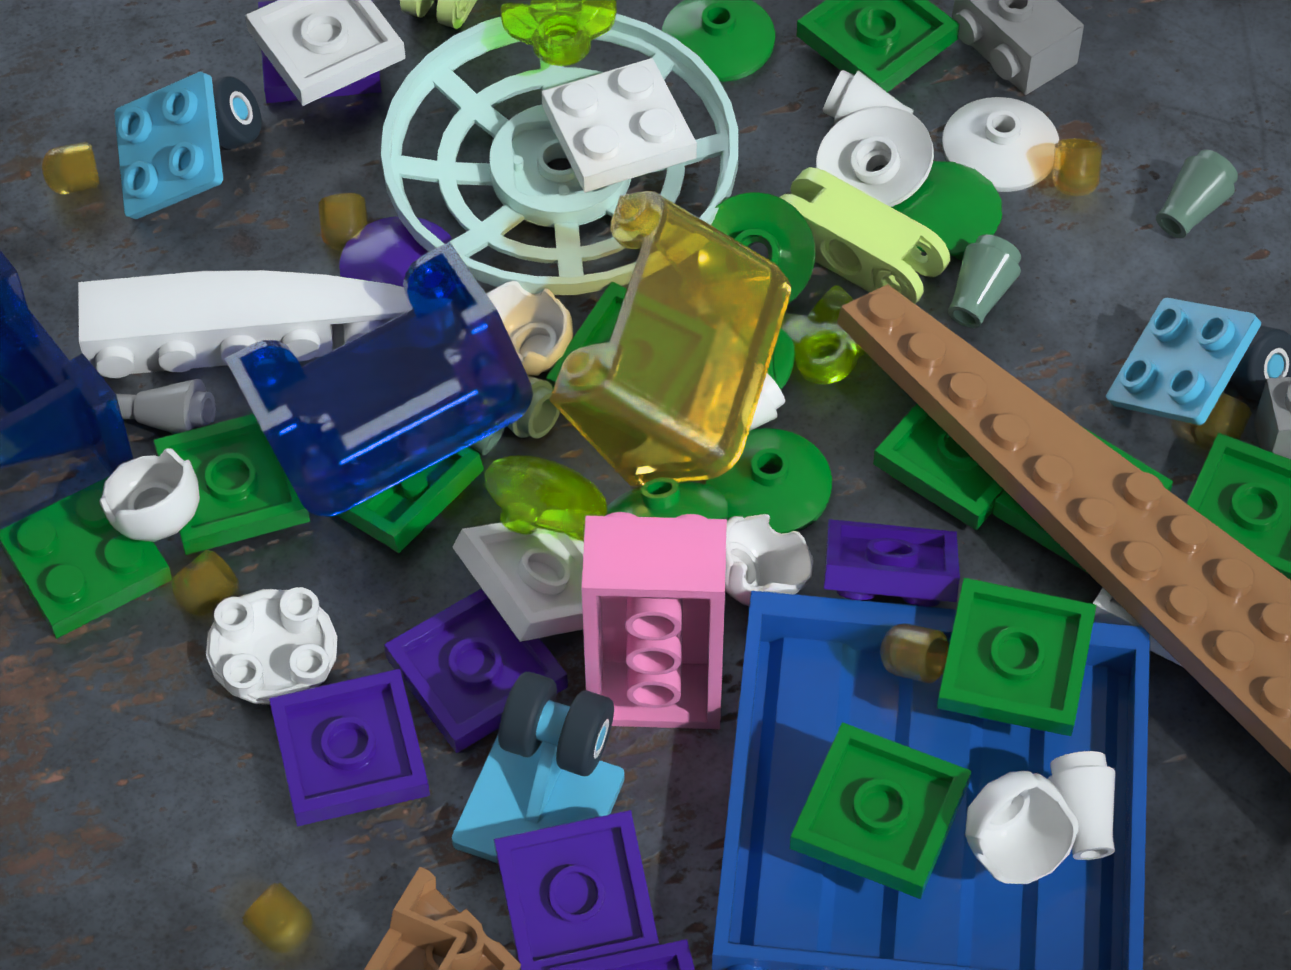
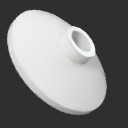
M1005 97L983 98L964 105L950 117L944 128L942 138V150L947 162H956L976 169L993 183L997 192L1023 190L1042 181L1055 167L1060 148L1057 130L1043 112L1026 102Z
M889 106L869 107L846 116L830 129L820 144L816 158V168L834 175L882 203L893 207L912 196L928 177L934 158L933 143L925 125L908 111ZM886 165L881 170L872 172L875 167Z

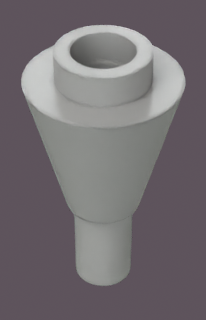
M200 379L142 391L137 395L102 393L97 403L98 414L101 418L133 419L138 423L171 434H178L212 425L216 411L214 396L211 392H207L205 384Z

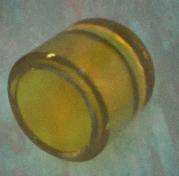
M1068 138L1058 141L1054 148L1052 175L1054 186L1060 192L1069 196L1079 197L1092 193L1100 183L1103 147L1096 141L1081 138Z
M88 141L54 147L45 154L42 161V174L46 184L54 192L67 194L98 188L97 185L100 184L97 166L91 143L88 144Z
M334 194L326 196L318 202L321 237L325 245L333 250L343 251L346 243L357 236L368 225L365 198L360 194Z
M1222 393L1205 423L1202 425H1190V434L1193 441L1202 449L1210 452L1218 433L1240 440L1252 415L1251 409L1240 400Z
M205 550L180 570L172 582V591L177 603L188 613L197 616L210 613L216 609L220 602L231 597L239 590V581L232 569L217 553Z
M902 623L895 625L885 634L881 643L880 656L884 667L891 674L925 683H933L944 673L949 643L942 631Z
M274 882L241 917L243 919L241 923L267 948L275 953H288L298 948L309 936L313 925V917L310 910L281 882Z

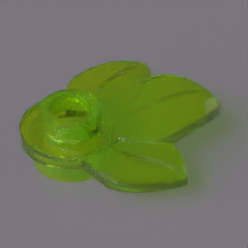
M531 0L530 5L521 3H505L501 5V22L505 31L512 38L532 45L534 53L540 60L555 66L572 65L585 58L590 51L591 41L611 30L617 14L616 0Z
M838 285L833 286L816 303L807 317L791 313L782 314L780 327L791 337L795 345V360L798 369L806 380L815 384H831L842 380L853 371L858 358L867 354L837 324L841 306L853 301L851 296Z

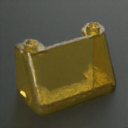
M644 191L620 195L611 220V233L621 246L627 249L641 248L610 342L593 344L576 349L570 353L562 364L549 401L630 486L644 485L646 482L657 478H671L677 482L719 477L738 462L744 450L789 302L791 284L774 262L660 194Z

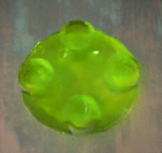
M507 456L493 461L484 474L486 489L496 504L503 509L500 516L501 523L509 530L519 534H533L537 531V528L565 533L574 539L584 541L585 517L606 516L608 512L606 498L593 482L578 471L553 460L535 456Z

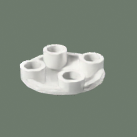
M295 587L289 590L262 589L240 597L226 598L217 605L214 611V622L208 631L206 658L214 678L232 695L254 704H270L269 698L316 688L326 680L336 661L337 634L329 615L319 607V600L311 590L303 587Z

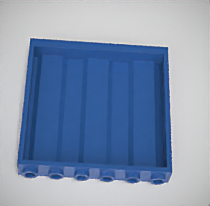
M751 591L713 944L712 970H1143L1150 634L1143 627L1093 622L1072 736H1066L937 708L957 612L956 609ZM842 722L972 771L969 786L921 899L789 849L790 836ZM1083 751H1096L1105 754L1107 767L1115 770L1113 815L1115 852L1103 858L1078 860L1073 858L1071 849L1070 854L1051 874L1029 884H1006L996 880L976 858L965 836L968 807L988 783L1009 772L1029 771L1032 774L1037 773L1048 779L1052 776L1050 763L1054 759L1066 754Z

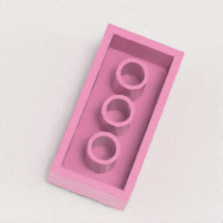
M625 512L611 513L606 516L585 517L582 609L586 690L609 697L613 701L614 717L612 726L720 729L727 519H707L696 514H685L676 518L637 517Z

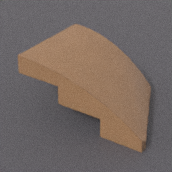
M419 867L393 909L389 930L364 970H520L521 964L500 942L490 939L484 933L482 924L467 909L459 912L436 889V877L429 870Z

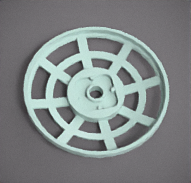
M542 8L514 12L481 22L452 36L427 54L407 75L391 101L383 125L381 160L386 190L398 218L414 239L439 261L469 278L495 287H499L506 282L517 281L525 291L531 294L541 293L547 288L554 295H578L604 291L612 281L622 286L641 280L674 263L700 242L708 232L718 212L719 207H715L730 198L738 170V126L732 103L717 76L697 54L676 38L645 22L616 13L586 8ZM561 37H581L611 42L639 51L653 58L663 79L671 71L677 74L698 95L711 116L717 134L696 140L697 158L657 170H667L663 189L650 210L624 197L631 179L584 193L572 167L567 170L549 168L546 165L548 162L557 158H567L542 104L528 108L510 120L493 108L497 104L522 93L542 89L543 91L603 73L577 67H564ZM534 39L539 41L541 69L529 70L506 77L486 87L478 94L453 72L464 63L490 50L520 41ZM436 87L460 109L453 116L443 133L438 149L437 161L402 156V144L410 120L423 99ZM475 123L494 138L490 149V163L456 162L461 142ZM720 156V173L714 196L706 211L694 225L689 227L666 218L680 194L685 165ZM402 178L439 183L440 192L448 210L467 232L446 244L439 240L415 216L405 194ZM457 184L491 185L504 206L484 221H480L465 204ZM608 214L630 226L629 229L610 239L587 246H580L578 225L592 222ZM523 220L537 225L554 227L556 248L526 245L506 238L503 235ZM646 235L670 243L667 247L640 261L606 272L587 275L583 273V261L595 260L617 253L639 242ZM489 246L498 252L522 260L558 263L559 277L533 276L504 271L474 261L469 257Z

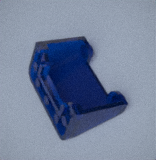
M450 241L422 255L410 265L405 273L403 286L412 310L301 367L294 352L288 345L277 340H263L253 343L225 358L297 496L310 513L328 517L341 514L514 423L530 407L533 397L532 385L499 312Z

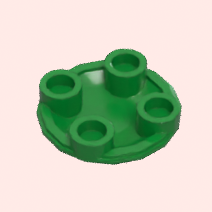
M933 161L930 173L922 186L908 199L891 207L936 233L945 243L950 255L959 260H963L967 245L975 243L980 235H994L1002 220V200L993 183L976 169L956 162ZM917 246L920 251L925 252L921 247Z

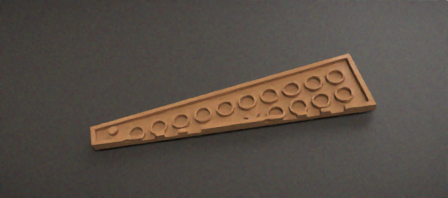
M889 284L841 306L837 324L1291 774V580L1167 490L1156 476L1141 471Z

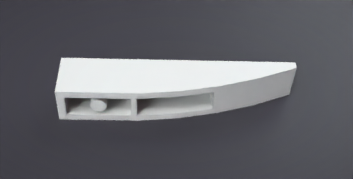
M265 270L198 271L78 282L79 344L89 378H121L129 374L159 371L185 372L192 368L225 365L243 367L258 362L290 359L294 361H307L315 357L345 354L363 356L378 351L411 348L428 350L437 346L457 344L452 298L387 283L323 274Z

